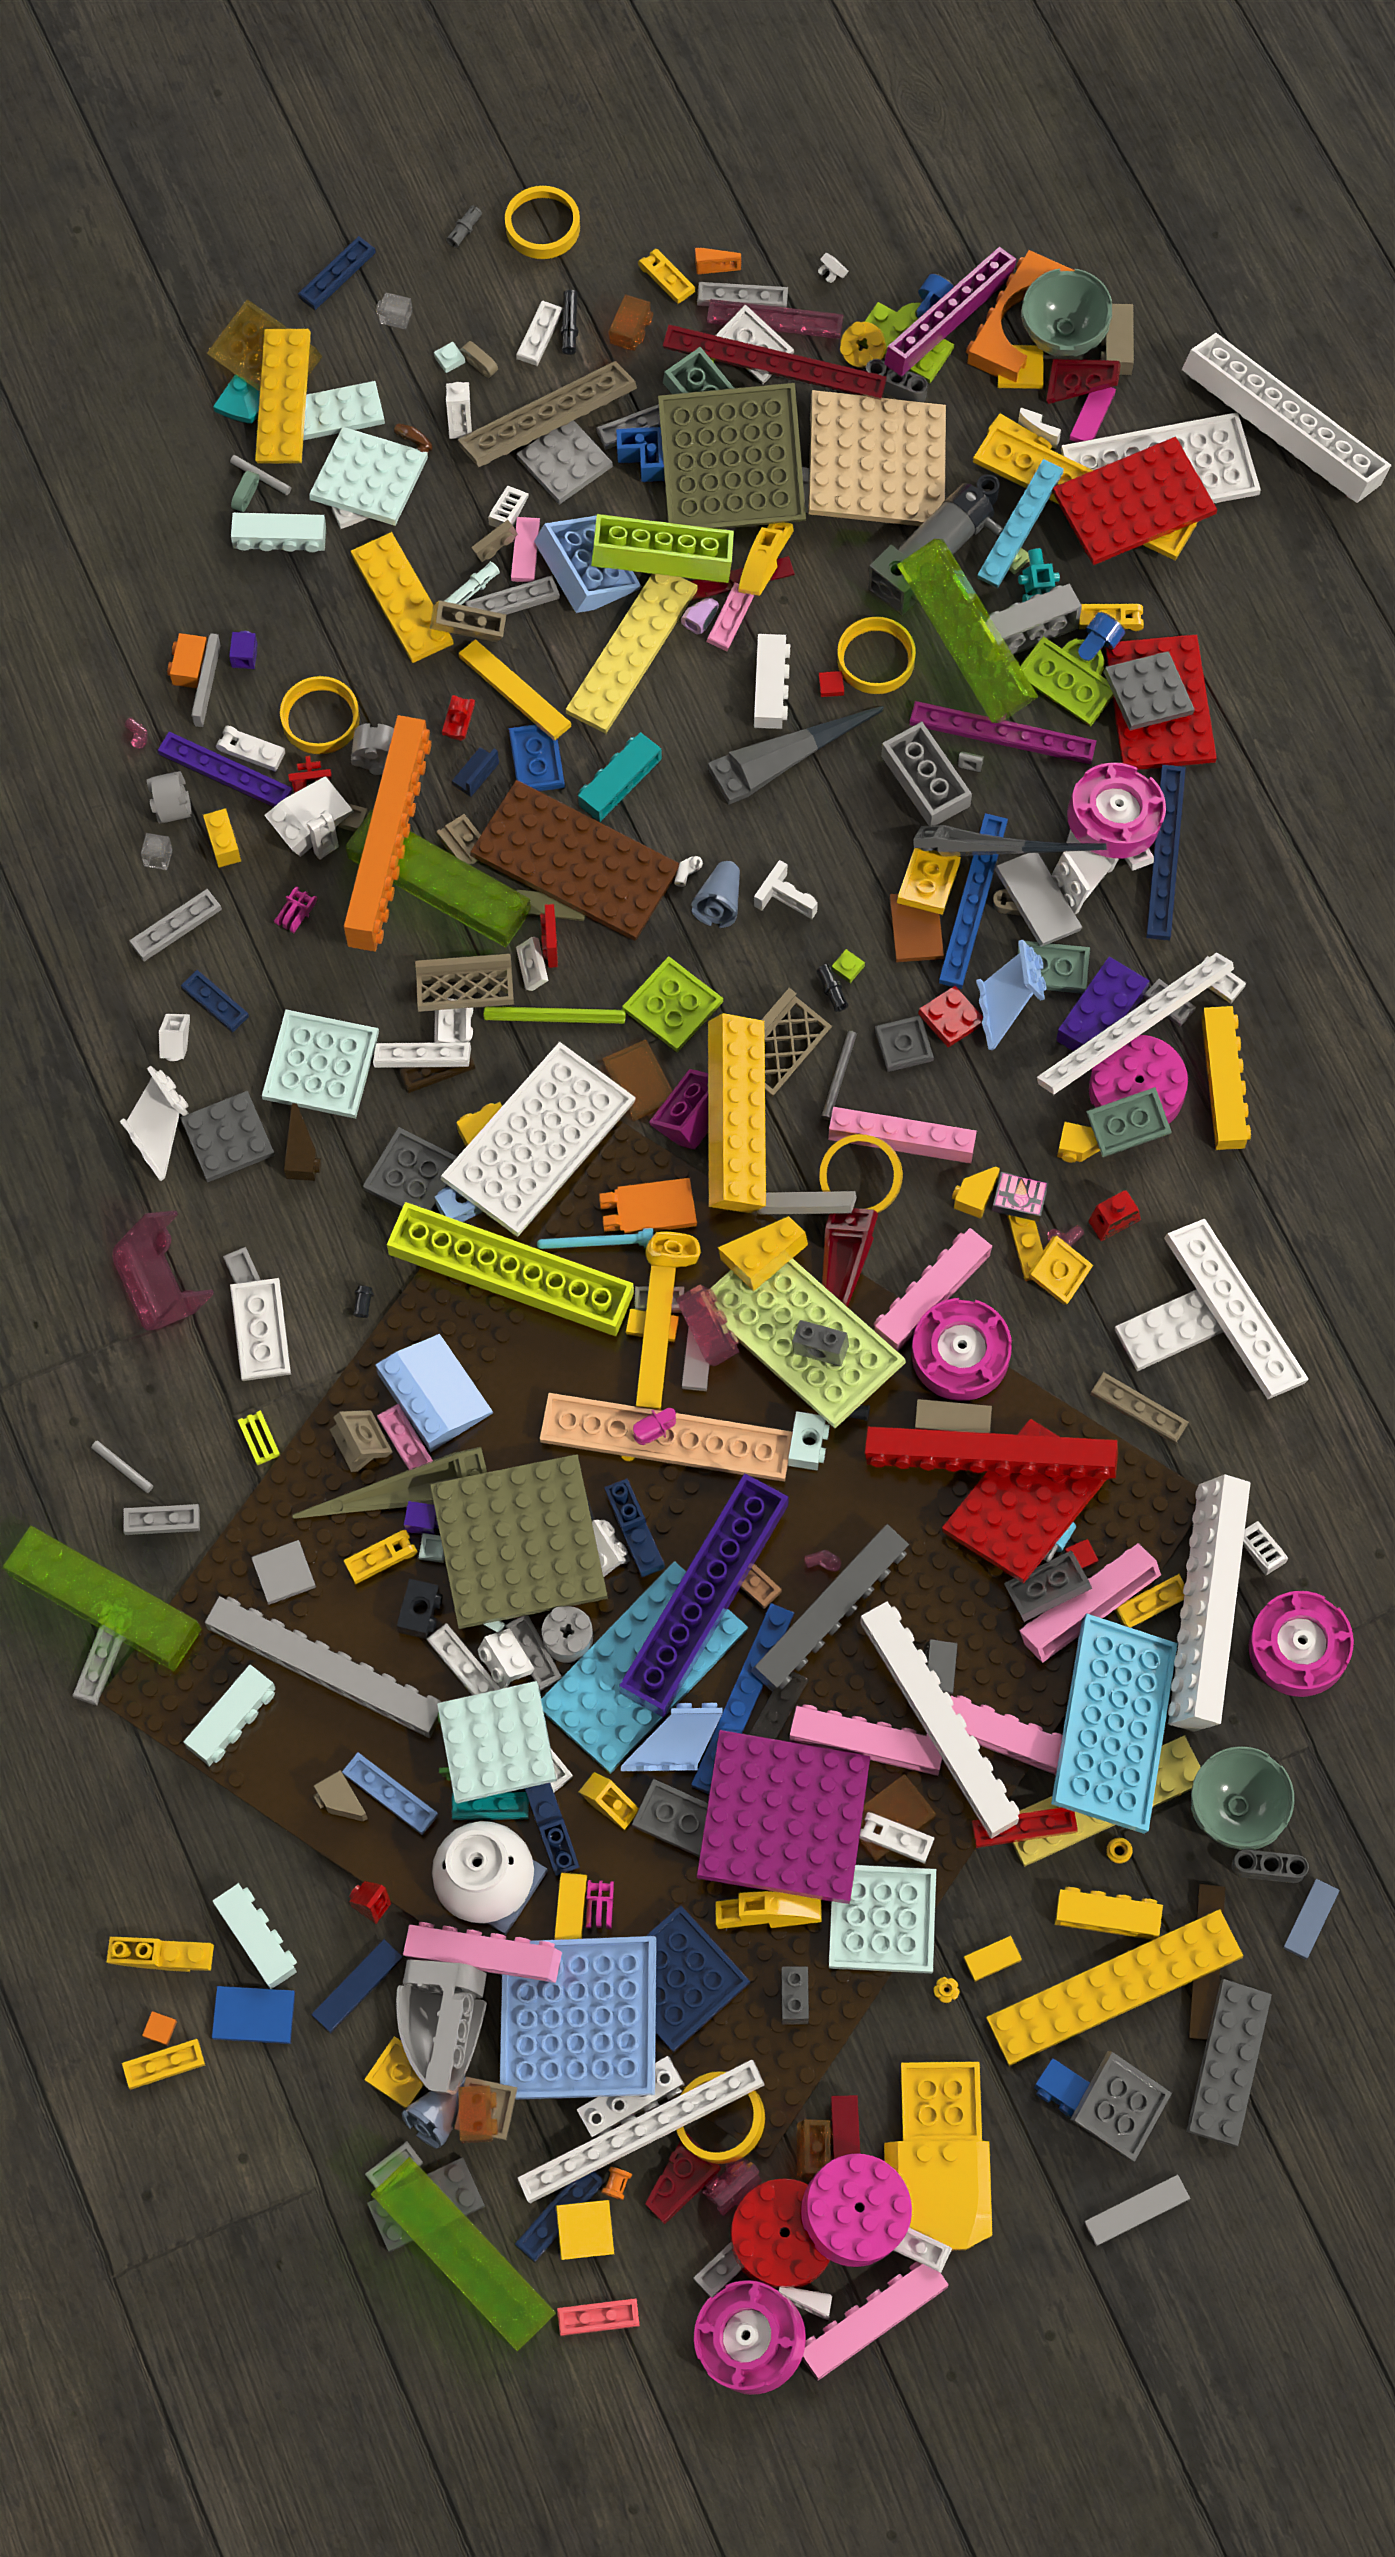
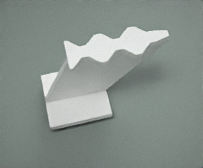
M1070 829L1067 843H1080ZM1092 851L1063 852L1052 873V877L1074 914L1079 912L1084 901L1107 872L1113 871L1119 860L1118 858H1107Z
M150 1066L147 1068L152 1076L150 1082L127 1121L123 1118L120 1122L141 1151L145 1161L152 1168L158 1179L162 1181L166 1176L179 1114L185 1116L189 1113L186 1110L188 1107L187 1102L174 1090L176 1086L170 1077H166L162 1070L156 1071Z

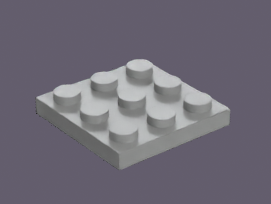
M574 420L551 431L547 435L541 436L517 453V459L559 505L613 467L612 461Z

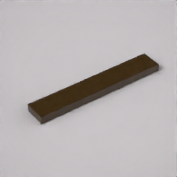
M1199 1885L1197 1920L1219 1909L1224 1916L1225 1887ZM1220 1969L1192 1981L1189 2039L1207 2041L1219 1989Z

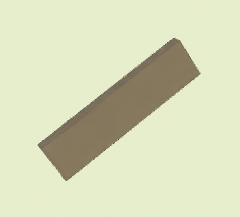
M1104 1372L1090 1394L1175 1445L1189 1423Z

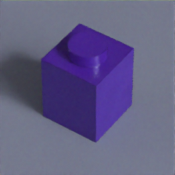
M249 631L232 632L229 655L232 668L255 669L258 647L255 633Z
M408 1501L404 1520L405 1530L410 1533L435 1535L436 1529H439L435 1506Z

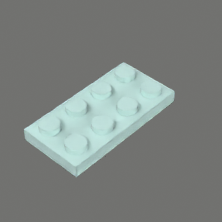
M375 381L306 395L303 440L340 433L342 427L357 430L385 424Z

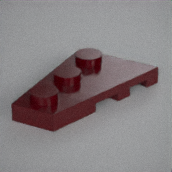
M1053 359L1047 403L1051 404L1118 386L1121 368L1120 361Z
M685 2131V2133H686L687 2137L689 2138V2140H690L695 2146H697L698 2148L702 2149V2148L688 2135V2133ZM680 2140L676 2150L671 2154L669 2163L662 2176L659 2177L646 2201V2206L665 2225L721 2170V2167L716 2163H710L698 2158Z

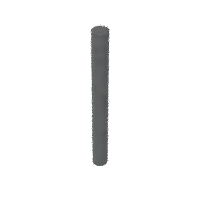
M848 1031L821 1115V1118L824 1120H830L833 1107L835 1106L857 1036L853 1031Z

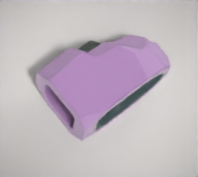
M706 598L701 602L693 604L683 614L681 623L686 629L695 634L703 633L713 620L719 608V603L712 598Z

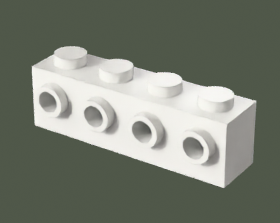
M758 634L754 728L782 729V720H787L788 706H783V699H788V685H784V678L789 679V665L785 664V658H790V644H786V635Z
M667 2056L655 2063V2095L597 2097L578 2108L577 2111L590 2135L595 2139L613 2130L612 2128L620 2123L623 2125L635 2119V2115L642 2110L647 2113L659 2106L658 2101L667 2096L668 2100L679 2095L682 2093L680 2088L685 2086L671 2059Z

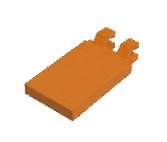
M690 1178L621 1186L614 1190L615 1193L599 1194L601 1209L617 1207L618 1215L603 1216L604 1232L620 1230L624 1231V1234H638V1231H643L644 1228H653V1232L697 1226Z

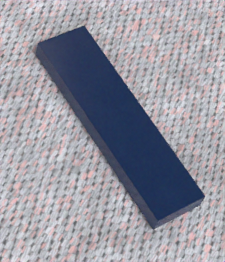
M358 236L298 293L299 298L316 310L376 253L375 248Z
M384 1939L311 2015L331 2034L403 1957Z
M593 2171L567 2184L515 2245L535 2263L559 2236L556 2206L589 2202L605 2184V2181Z

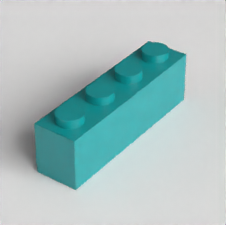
M641 732L636 737H631L627 741L625 748L620 753H615L604 769L598 770L594 780L589 785L585 784L578 793L579 806L598 822H601L662 759L661 748Z

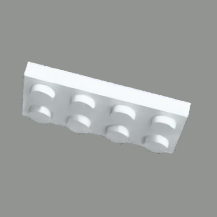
M1194 1290L1115 1326V1331L1137 1371L1224 1332L1198 1290Z

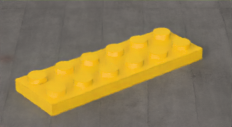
M265 329L255 458L257 463H302L311 335L309 329Z
M392 532L351 550V556L412 663L454 644L449 632L430 629L434 605Z

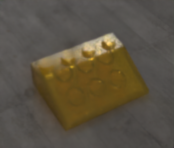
M247 299L207 354L260 392L265 329L288 328ZM311 344L309 349L308 375L323 357Z

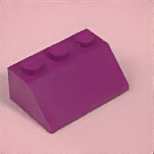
M689 1069L649 1121L652 1127L679 1146L695 1150L709 1131L708 1073Z

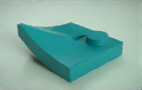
M236 373L213 406L214 412L237 421L254 422L259 416L261 384Z

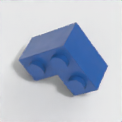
M661 427L616 429L618 463L641 462L642 482L664 481Z

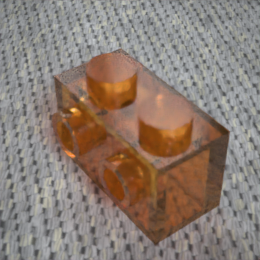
M625 294L609 330L611 344L633 351L636 350L638 343L641 344L644 340L646 325H650L653 318L650 302Z
M490 2085L458 2087L461 2143L494 2142L493 2135H498V2120L493 2119L492 2108H497V2093L492 2092Z
M804 2119L797 2123V2177H814L826 2164L833 2160L830 2154V2144L833 2138L830 2120Z

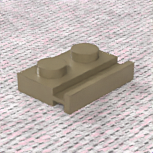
M465 814L445 825V828L436 831V836L463 870L466 869V866L479 861L471 857L470 852L481 835Z

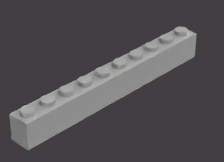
M219 1596L205 1621L208 1630L431 1738L439 1723L437 1703H441L440 1700L430 1695L426 1698L418 1694L419 1691L408 1684H405L403 1687L395 1683L396 1679L388 1674L383 1673L381 1676L373 1672L374 1669L363 1662L360 1665L352 1662V1658L343 1652L338 1651L336 1654L330 1651L329 1646L321 1641L311 1642L306 1639L307 1636L298 1630L291 1632L285 1629V1625L276 1619L269 1621L263 1618V1614L253 1608L246 1610L240 1607L241 1604L237 1600L230 1597L224 1599Z

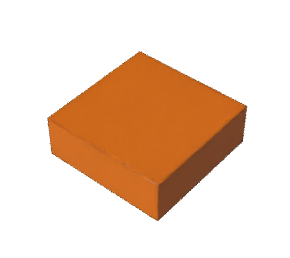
M152 2011L142 2036L168 2046L177 2020Z

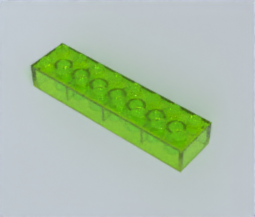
M934 538L897 564L992 723H1001L1038 698L943 539Z
M372 809L345 845L348 858L359 865L373 814ZM410 831L409 837L404 838L403 841L405 853L403 859L398 861L397 866H400L398 880L393 881V884L500 945L507 947L528 917V913L531 910L530 899Z
M33 1526L29 1527L3 1565V1568L10 1577L96 1627L101 1628L172 1671L176 1670L202 1630L197 1620Z
M409 2156L371 2193L379 2204L516 2351H519L557 2313L412 2157Z

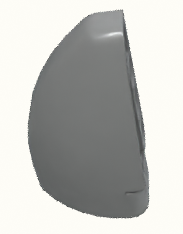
M407 1960L403 1979L404 1986H398L396 1998L398 2029L403 2048L417 2076L429 2090L439 2094L454 2095L464 2079L479 2037L487 2003L484 2000H476V1998L483 1997L487 1974L471 1965L462 1963Z

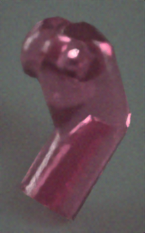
M130 717L126 721L125 727L133 732L131 744L137 749H142L147 744L148 731L134 718Z
M1078 1225L1074 1226L1068 1233H1061L1057 1229H1052L1048 1232V1241L1053 1236H1058L1071 1246L1084 1235V1231Z
M827 1550L804 1556L807 1568L821 1565L829 1571L836 1572L841 1567L840 1559Z

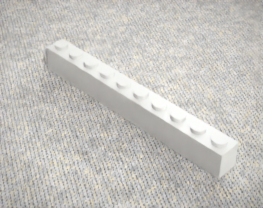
M885 1602L863 1614L860 1623L990 1838H993L1018 1823L1019 1809L1014 1801H1008L1004 1794L1007 1791L1002 1781L994 1778L991 1773L993 1767L987 1757L982 1758L978 1751L980 1746L973 1735H968L965 1730L967 1727L965 1720L960 1713L956 1715L951 1707L954 1705L951 1697L947 1692L943 1693L939 1687L941 1682L934 1670L930 1672L925 1663L928 1661L921 1649L917 1650L912 1643L915 1640L911 1631L908 1628L904 1629L901 1625V1616L895 1606L891 1608L889 1603Z

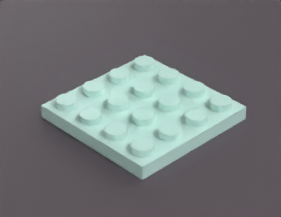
M342 427L310 492V500L396 525L426 463L428 452H420L412 447Z
M285 1010L262 1093V1099L287 1105L297 1103L298 1107L356 1119L379 1029Z
M537 1681L437 1703L456 1803L557 1781Z
M855 1865L850 1904L833 1901L831 1903L829 1968L933 1973L936 1869Z

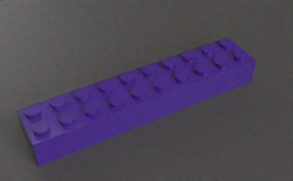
M744 1473L619 1685L620 1694L664 1718L788 1507V1496Z

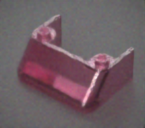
M176 1210L145 1213L115 1245L112 1253L115 1266L144 1329L148 1331L160 1329L195 1314L214 1294L213 1290L195 1292L186 1290L181 1293L164 1253L171 1244V1236L166 1227L178 1215Z

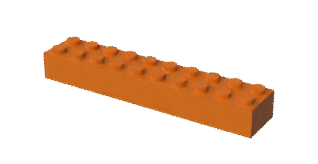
M397 716L344 924L348 947L376 952L377 945L382 944L384 930L381 929L383 922L387 923L389 909L387 905L388 901H392L395 888L392 885L393 881L398 880L400 866L397 865L399 859L404 857L405 845H403L404 838L409 837L410 824H408V821L415 813L416 803L413 802L415 796H419L421 782H419L420 775L425 773V754L429 755L431 749V741L429 740L430 730L426 728V721L422 719Z

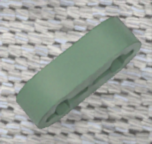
M251 471L245 472L232 498V509L240 512L246 510L257 489L259 474Z

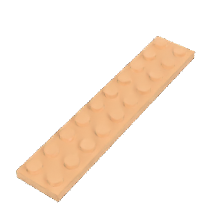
M553 1393L548 1394L540 1436L541 1443L741 1475L745 1473L753 1477L785 1482L793 1434L791 1431L676 1413V1424L666 1430V1438L661 1436L648 1444L639 1445L633 1436V1425L652 1414L653 1409ZM654 1410L656 1414L662 1412L660 1410Z

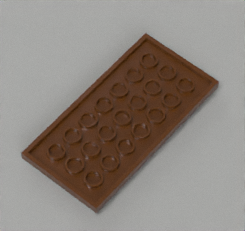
M518 780L515 781L470 852L471 857L634 941L637 940L674 880L680 864Z

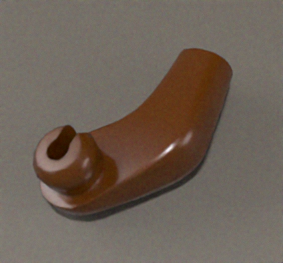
M396 424L394 428L396 435L416 444L420 452L432 451L431 442L418 429L409 425Z

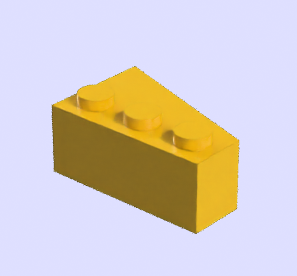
M788 1216L718 1247L721 1261L752 1291H755L803 1250L808 1243L805 1231Z

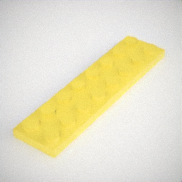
M652 574L567 706L566 714L606 734L698 590L697 585L682 577Z
M1185 1735L1161 1747L1152 1808L1192 1790L1193 1781L1201 1767ZM1051 1796L1019 1812L1021 1814L1061 1807L1051 1804ZM1075 1812L1078 1827L1077 1833L1012 1842L1025 1867L1115 1824Z

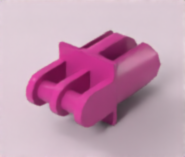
M298 887L293 889L289 897L286 896L287 902L274 920L275 924H282L283 928L290 929L292 933L296 932L305 916L309 918V913L317 901V897L308 896V892H301Z
M667 1408L658 1414L652 1410V1414L633 1425L635 1441L639 1445H645L661 1436L666 1438V1430L676 1424L675 1410Z
M588 1880L586 1928H591L592 1905H597L596 1928L602 1927L603 1906L606 1905V1929L612 1928L614 1881H610V1884L603 1883V1881L591 1883V1880ZM591 1891H599L598 1896H591ZM602 1891H610V1897H602Z

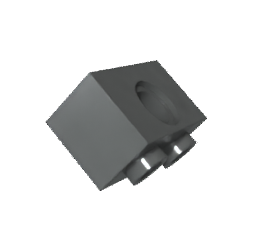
M803 1320L799 1321L792 1340L795 1354L842 1367L849 1348L847 1332Z
M782 1967V2024H808V1967Z

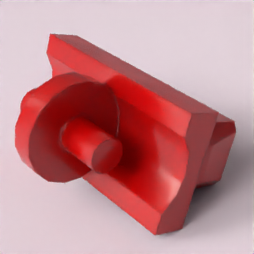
M452 695L442 735L460 741L466 738L475 706L474 699H463Z
M305 756L306 763L297 764L298 771L307 770V772L288 774L290 784L292 783L296 793L307 787L308 781H318L325 776L330 781L332 779L331 770L312 771V769L321 768L320 761L311 762V757Z

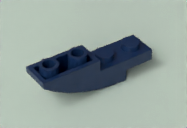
M628 1479L604 1487L623 1538L641 1577L665 1569L664 1562Z
M551 1783L525 1788L555 1876L579 1868L580 1866Z

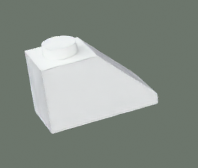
M165 1015L159 1030L160 1058H166L168 1061L184 1059L188 1045L190 1015Z

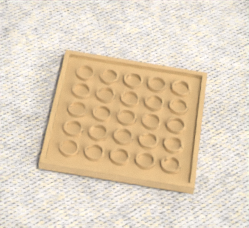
M812 390L808 514L921 526L945 501L946 405L887 398L878 400L867 396Z

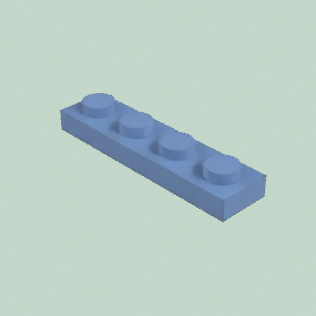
M359 1753L355 1755L342 1771L345 1777L421 1835L425 1833L438 1816L436 1811Z

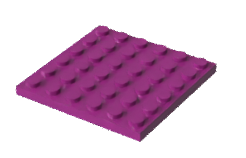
M720 1730L696 1878L850 1904L870 1756Z

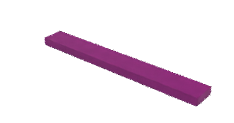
M917 701L914 703L909 724L915 726L923 722L926 728L930 730L1090 765L1097 742L1092 739Z

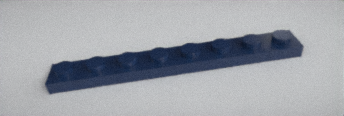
M1162 765L1160 788L1165 798L1166 813L1154 847L1146 936L1149 939L1170 941L1186 767Z

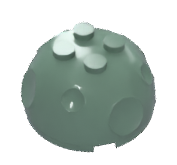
M1055 269L1044 273L1029 286L1021 309L1022 322L1036 346L1044 352L1057 357H1076L1095 348L1108 333L1112 319L1111 296L1105 285L1097 277L1080 269L1060 271V269Z
M1251 1747L1224 1749L1211 1756L1195 1776L1191 1792V1810L1194 1819L1201 1830L1215 1842L1225 1847L1239 1850H1256L1267 1846L1277 1839L1278 1835L1288 1825L1292 1816L1294 1790L1290 1777L1284 1767L1280 1766L1266 1752Z

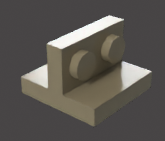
M371 1410L339 1412L334 1416L337 1424L330 1431L351 1472L359 1471L373 1458H385L392 1453Z
M466 2077L455 2130L476 2134L477 2137L488 2139V2137L507 2141L518 2088Z

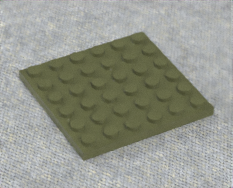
M795 383L658 396L669 523L724 529L806 521Z
M578 1454L430 1484L459 1629L550 1611L556 1607L574 1606L608 1599Z

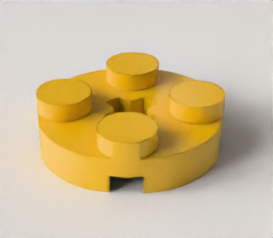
M855 322L844 332L840 351L845 360L851 365L861 369L866 368L870 360H881L886 351L884 334L872 323ZM867 339L866 344L869 347L867 349L863 348L860 351L859 342Z

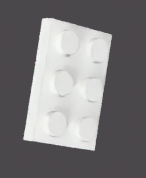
M746 305L716 335L790 354L794 353V349ZM747 369L762 384L772 376V374Z

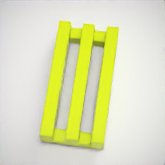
M261 1410L253 1416L251 1414L246 1419L241 1418L238 1420L257 1466L280 1456ZM257 1420L260 1421L273 1453L271 1454L268 1453L255 1421ZM247 1424L251 1425L264 1457H259L246 1428Z

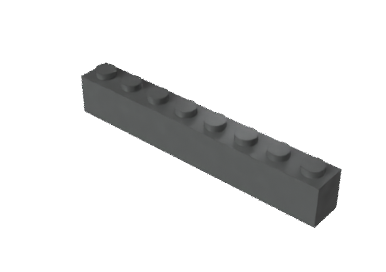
M886 1524L752 1668L751 1672L772 1692L777 1687L782 1690L792 1679L789 1674L794 1669L799 1672L808 1662L805 1657L809 1652L816 1653L825 1643L822 1638L827 1633L832 1636L841 1626L838 1621L844 1615L848 1618L858 1608L855 1604L860 1597L865 1600L874 1590L871 1585L876 1580L882 1582L891 1572L888 1567L893 1562L898 1564L907 1555L904 1550L909 1544Z

